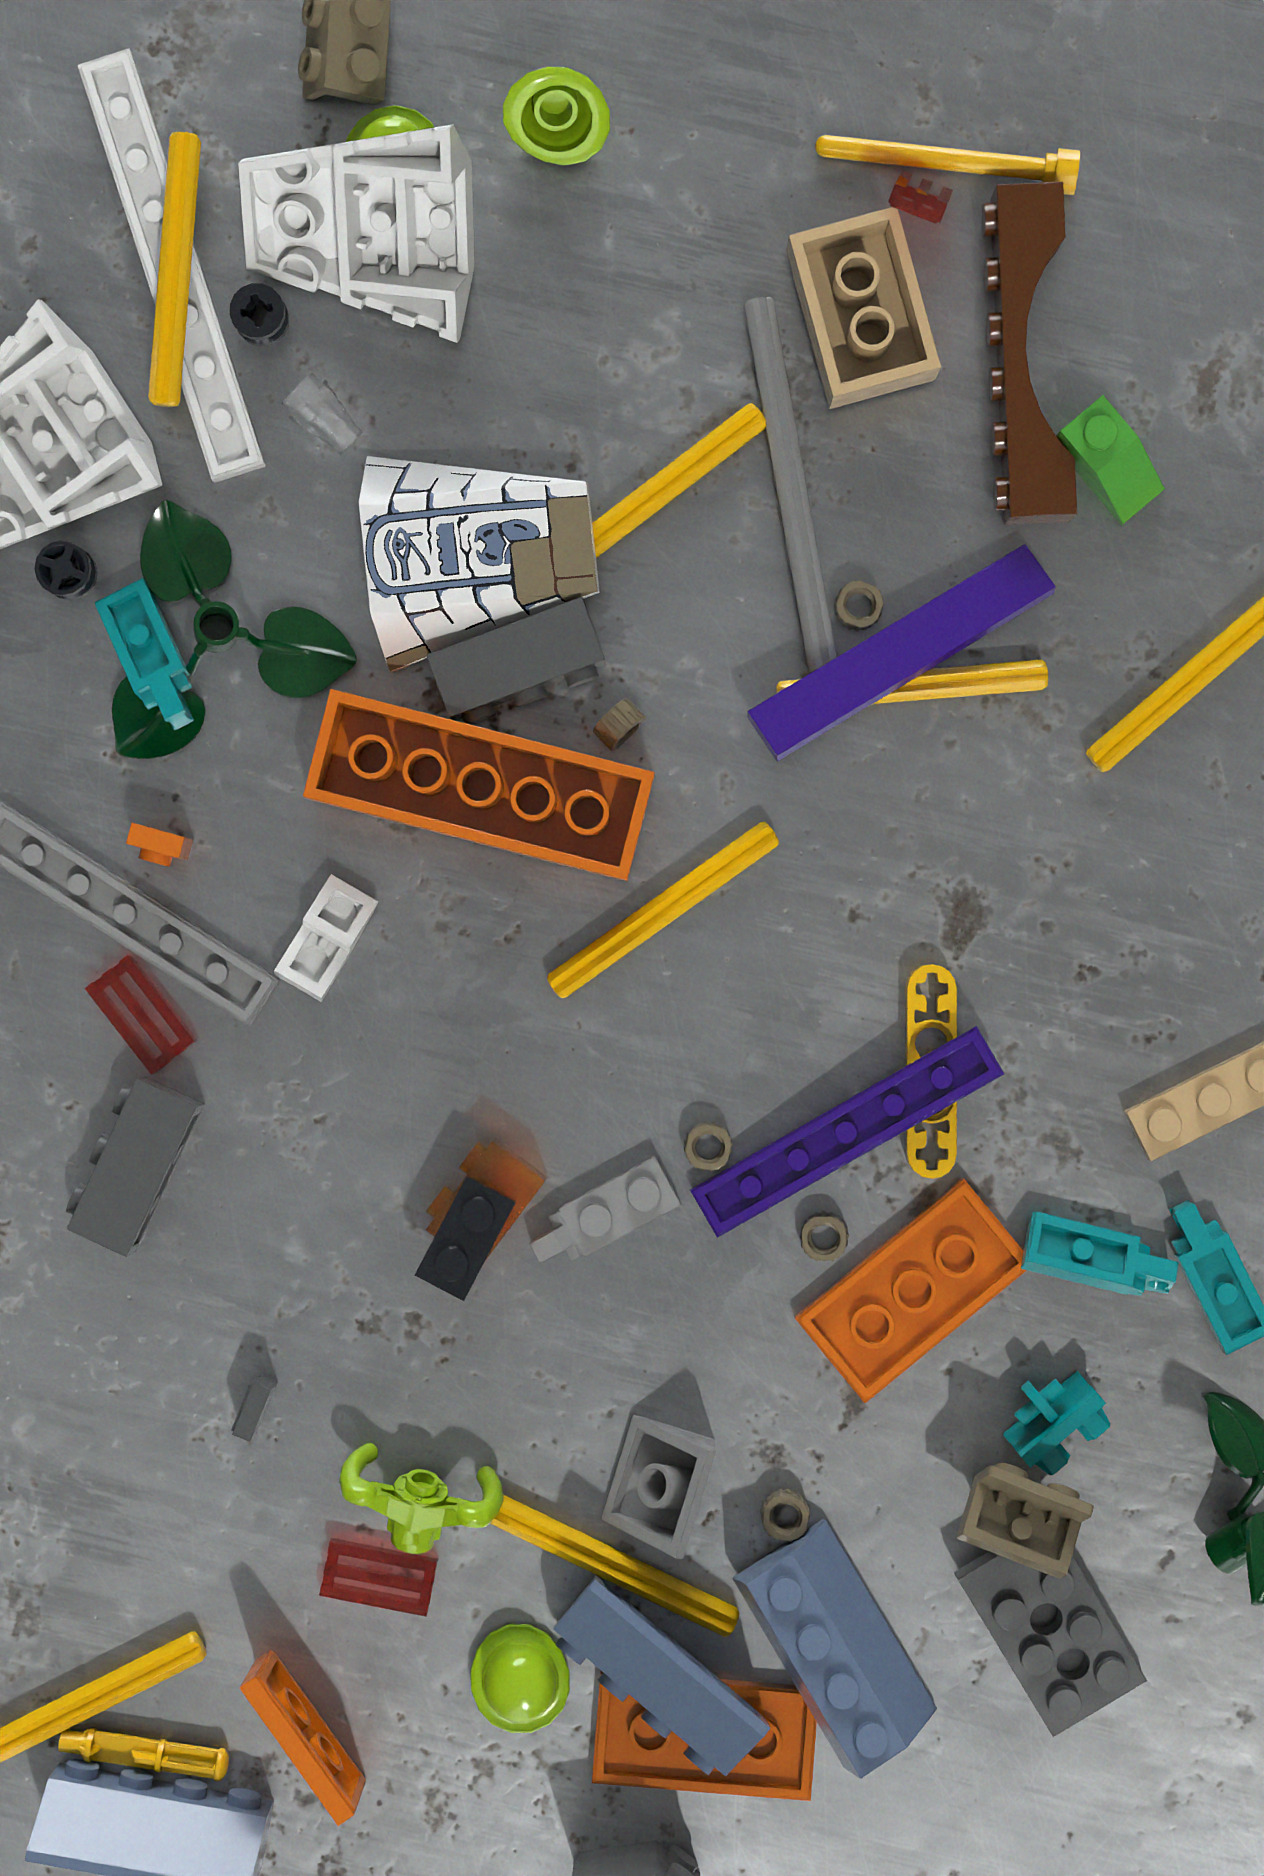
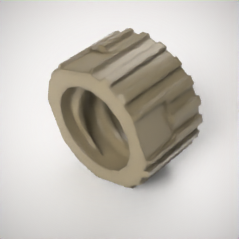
M860 579L859 581L854 580L849 584H845L840 589L839 595L835 598L834 608L837 620L842 623L843 627H848V630L864 631L867 628H871L874 623L878 622V617L882 615L881 610L884 603L881 591L876 588V585L873 586ZM855 594L866 595L871 601L870 613L865 617L851 615L846 607L849 597Z
M626 698L613 706L593 728V733L610 751H614L639 729L646 720V717Z
M704 1122L692 1127L691 1131L687 1133V1138L684 1140V1152H686V1158L689 1159V1163L693 1164L695 1168L713 1172V1170H719L720 1167L725 1166L726 1162L730 1160L729 1155L732 1153L731 1146L733 1143L730 1141V1134L728 1135L727 1130L723 1129L722 1125H716L715 1122ZM705 1134H712L721 1142L719 1154L711 1159L700 1157L695 1149L697 1139Z
M822 1211V1213L816 1212L815 1215L809 1216L807 1221L805 1220L803 1227H801L802 1234H800V1239H802L801 1248L804 1249V1253L809 1258H813L816 1262L834 1261V1259H838L845 1252V1248L848 1246L847 1238H849V1233H847L848 1227L845 1225L844 1220L839 1218L840 1216L834 1215L833 1212L826 1213V1211ZM828 1225L837 1233V1241L829 1249H821L812 1241V1232L818 1226Z
M779 1489L777 1492H772L763 1501V1508L760 1510L762 1514L761 1521L764 1530L774 1540L779 1539L792 1542L799 1539L808 1530L807 1526L810 1520L809 1507L803 1497L798 1495L796 1491ZM788 1504L796 1508L798 1517L793 1524L780 1527L774 1522L773 1511L776 1507Z

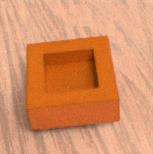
M131 822L126 844L141 848L138 856L139 859L170 867L173 857L188 860L194 839Z

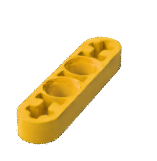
M934 964L919 966L907 978L905 986V1066L921 1058L916 1050L915 1042L916 1037L922 1030L931 1027L937 1028L945 1036L946 1043L957 1037L956 982L950 971L942 966ZM927 973H935L936 982L945 983V994L936 995L935 1012L947 1010L946 1022L934 1019L915 1022V1010L927 1013L926 997L916 994V984L924 983ZM957 1102L922 1121L934 1124L947 1120V1130L945 1132L935 1129L936 1146L946 1151L945 1158L936 1159L935 1168H926L925 1160L916 1158V1149L926 1146L927 1130L920 1129L914 1131L913 1126L905 1131L907 1163L914 1172L922 1177L930 1179L942 1177L950 1172L955 1164L957 1156Z

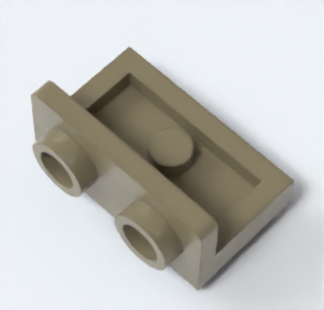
M304 0L302 22L307 26L306 44L298 64V75L300 80H303V98L316 100L327 94L371 105H377L384 101L391 0Z
M997 1463L995 1466L990 1465L976 1474L956 1538L1058 1579L1067 1576L1081 1523L1091 1518L1094 1505L1080 1500V1494L1070 1487L1055 1483L1044 1486L1027 1479L1028 1473L1025 1470L1011 1464Z

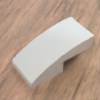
M331 874L303 918V925L275 968L274 975L322 1002L378 905V901Z

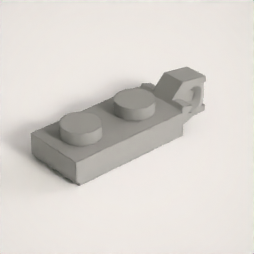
M656 1156L560 1206L559 1211L548 1216L553 1229L531 1240L529 1244L539 1263L566 1250L572 1261L582 1255L586 1257L681 1206V1203Z

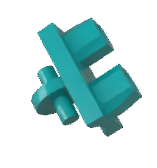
M1078 1371L1062 1384L1055 1378L1040 1392L1028 1380L1020 1388L1030 1400L1014 1413L1018 1421L1005 1431L1003 1436L1030 1468L1036 1465L1047 1474L1054 1475L1068 1463V1459L1071 1456L1061 1445V1442L1077 1429L1087 1441L1095 1440L1110 1428V1422L1102 1408L1106 1402Z

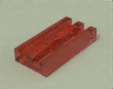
M902 170L888 200L890 206L932 223H940L953 190L943 186L939 196L931 194L929 191L933 184L932 181L923 178L919 187L916 188L909 185L913 174Z
M127 955L119 961L120 963L102 974V977L84 989L149 1073L153 1075L197 1042V1039L132 955ZM126 972L179 1038V1041L173 1046L120 979ZM108 986H111L162 1052L159 1057H155L104 991Z
M331 1538L319 1596L427 1617L438 1559ZM339 1555L424 1571L423 1580L339 1564ZM335 1577L417 1592L420 1593V1598L335 1583L334 1581Z

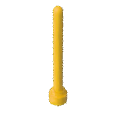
M822 135L815 143L817 154L826 158L1040 180L1042 183L1063 182L1064 195L1075 194L1080 163V150L1058 148L1056 154L1046 153L1045 158L833 135Z

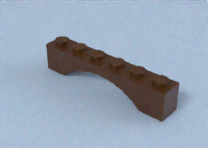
M1063 182L998 184L994 189L990 202L983 203L982 232L984 237L992 236L993 257L985 258L984 285L986 291H994L995 312L987 313L986 335L988 346H997V367H990L989 397L990 401H999L1000 422H992L991 449L993 456L1001 455L1002 477H994L993 482L994 508L996 511H1004V525L1070 522L1077 515L1075 458L1055 436L1040 410L1030 381L1026 354L1027 320L1035 288L1045 267L1054 257L1066 237Z

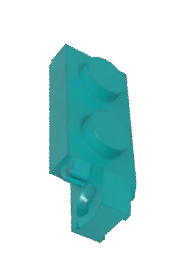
M141 578L94 602L134 693L143 701L145 707L149 710L158 705L166 722L169 721L174 730L194 721L187 702L182 695L183 692L192 688L188 678L190 674L154 594L151 592L145 579Z
M1189 1200L1168 1209L1181 1234V1237L1171 1241L1176 1252L1174 1256L1177 1262H1179V1266L1222 1352L1228 1355L1264 1337V1305L1229 1234L1221 1229L1217 1220L1205 1224L1195 1203H1190Z
M1036 1211L1032 1213L1028 1221L1020 1269L1125 1295L1142 1296L1144 1290L1168 1294L1169 1290L1176 1283L1179 1262L1149 1255L1151 1247L1140 1243L1141 1237Z

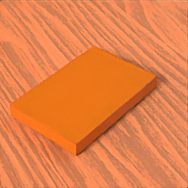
M270 1649L254 1661L239 1689L339 1826L355 1814L366 1778L275 1651L272 1652Z

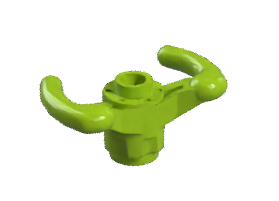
M372 1443L363 1444L353 1451L341 1467L339 1484L343 1498L352 1504L367 1506L388 1517L387 1530L391 1532L390 1539L392 1544L397 1549L411 1554H420L431 1550L434 1541L440 1540L442 1527L463 1525L469 1528H483L488 1526L499 1514L504 1499L502 1483L495 1470L490 1466L480 1468L476 1475L483 1493L481 1501H469L448 1496L447 1485L435 1473L424 1469L412 1470L407 1474L399 1476L394 1485L374 1481L369 1482L361 1478L360 1475L364 1469L378 1458V1448Z

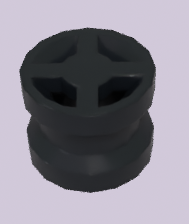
M251 283L241 287L234 294L230 303V318L234 327L246 342L255 346L268 347L278 343L285 336L289 327V313L280 295L272 287L263 283ZM254 304H255V308H256V309L252 312L251 316H246V315L250 314V312H251V310L254 308Z
M63 540L51 542L42 548L36 557L34 569L38 582L44 589L60 599L70 601L82 599L92 591L96 584L98 571L95 561L89 553L72 542ZM70 577H74L68 581H65L64 585H62L63 580L69 579Z

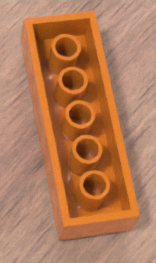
M330 689L303 797L315 802L628 882L655 772Z

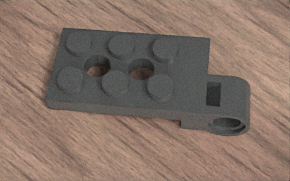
M990 1551L954 1572L1053 1737L1147 1681L1073 1555L1067 1576L1061 1579ZM1049 1603L1058 1607L1057 1617L1049 1626L1036 1627L1030 1623L1031 1613L1037 1606ZM1072 1648L1084 1651V1662L1077 1670L1064 1672L1057 1668L1058 1658L1064 1651Z

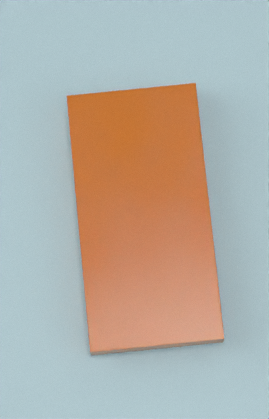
M962 1178L794 1317L862 1401L867 1403L1027 1270L1020 1269L1023 1250L966 1180Z
M720 1679L766 1718L770 1730L726 1776L716 1768L708 1775L683 1754L689 1745L671 1731L664 1738L640 1717L646 1708L628 1695L622 1702L600 1683L592 1783L811 1801L817 1721L795 1685Z

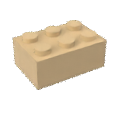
M897 206L789 235L786 253L829 409L935 381L941 365Z

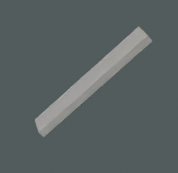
M1 803V868L247 1026L252 1024L280 979L14 808Z

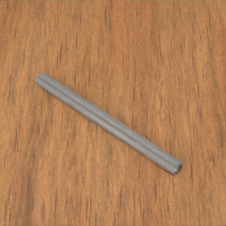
M759 297L746 301L744 310L762 412L766 419L765 429L808 671L811 673L835 659L837 655L774 300L771 297Z

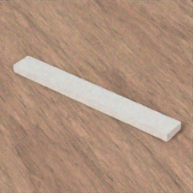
M128 48L79 64L78 68L156 306L167 158L133 53ZM193 241L181 386L211 479L216 483L265 467L266 463Z

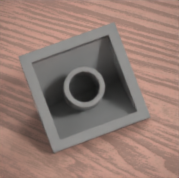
M633 1415L601 1520L674 1558L683 1559L716 1453L714 1439L643 1416Z

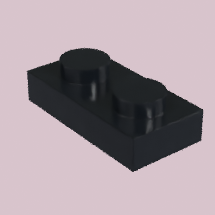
M467 1175L420 1263L415 1276L464 1301L517 1200Z

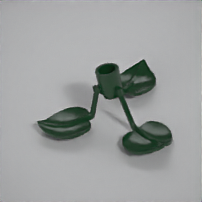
M164 500L159 504L151 516L143 535L140 553L141 571L151 592L162 601L168 603L178 602L191 593L196 603L200 606L195 614L193 623L194 637L198 644L194 647V652L186 666L190 674L188 676L190 681L203 655L207 651L211 653L225 652L236 643L237 639L243 640L254 648L263 650L258 660L259 674L264 683L273 692L287 698L300 699L315 695L354 668L357 657L346 637L330 621L312 610L292 606L272 611L264 623L265 639L257 638L249 633L247 628L239 627L238 616L231 606L220 601L211 602L201 591L218 587L229 573L232 556L231 548L225 535L209 520L185 510L170 500ZM126 676L117 687L112 703L116 752L126 758L155 759L183 749L196 738L203 726L205 718L203 701L190 691L186 690L183 692L182 695L187 702L194 721L174 730L170 722L164 720L158 705L149 710L145 707L143 701L134 693Z
M1210 1392L1202 1397L1205 1399L1208 1408V1426L1214 1447L1223 1463L1232 1472L1245 1479L1252 1478V1483L1237 1506L1227 1511L1230 1522L1206 1537V1551L1212 1563L1223 1573L1233 1574L1247 1565L1251 1604L1264 1605V1512H1258L1251 1516L1245 1513L1264 1487V1421L1254 1410L1238 1399L1221 1393Z

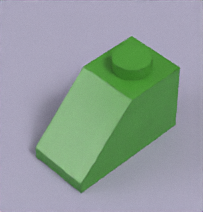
M1104 395L1056 435L1058 440L1075 458V471L1121 526L1165 490L1140 438Z

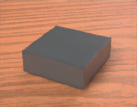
M260 1375L249 1384L232 1426V1435L249 1442L255 1437L278 1382Z

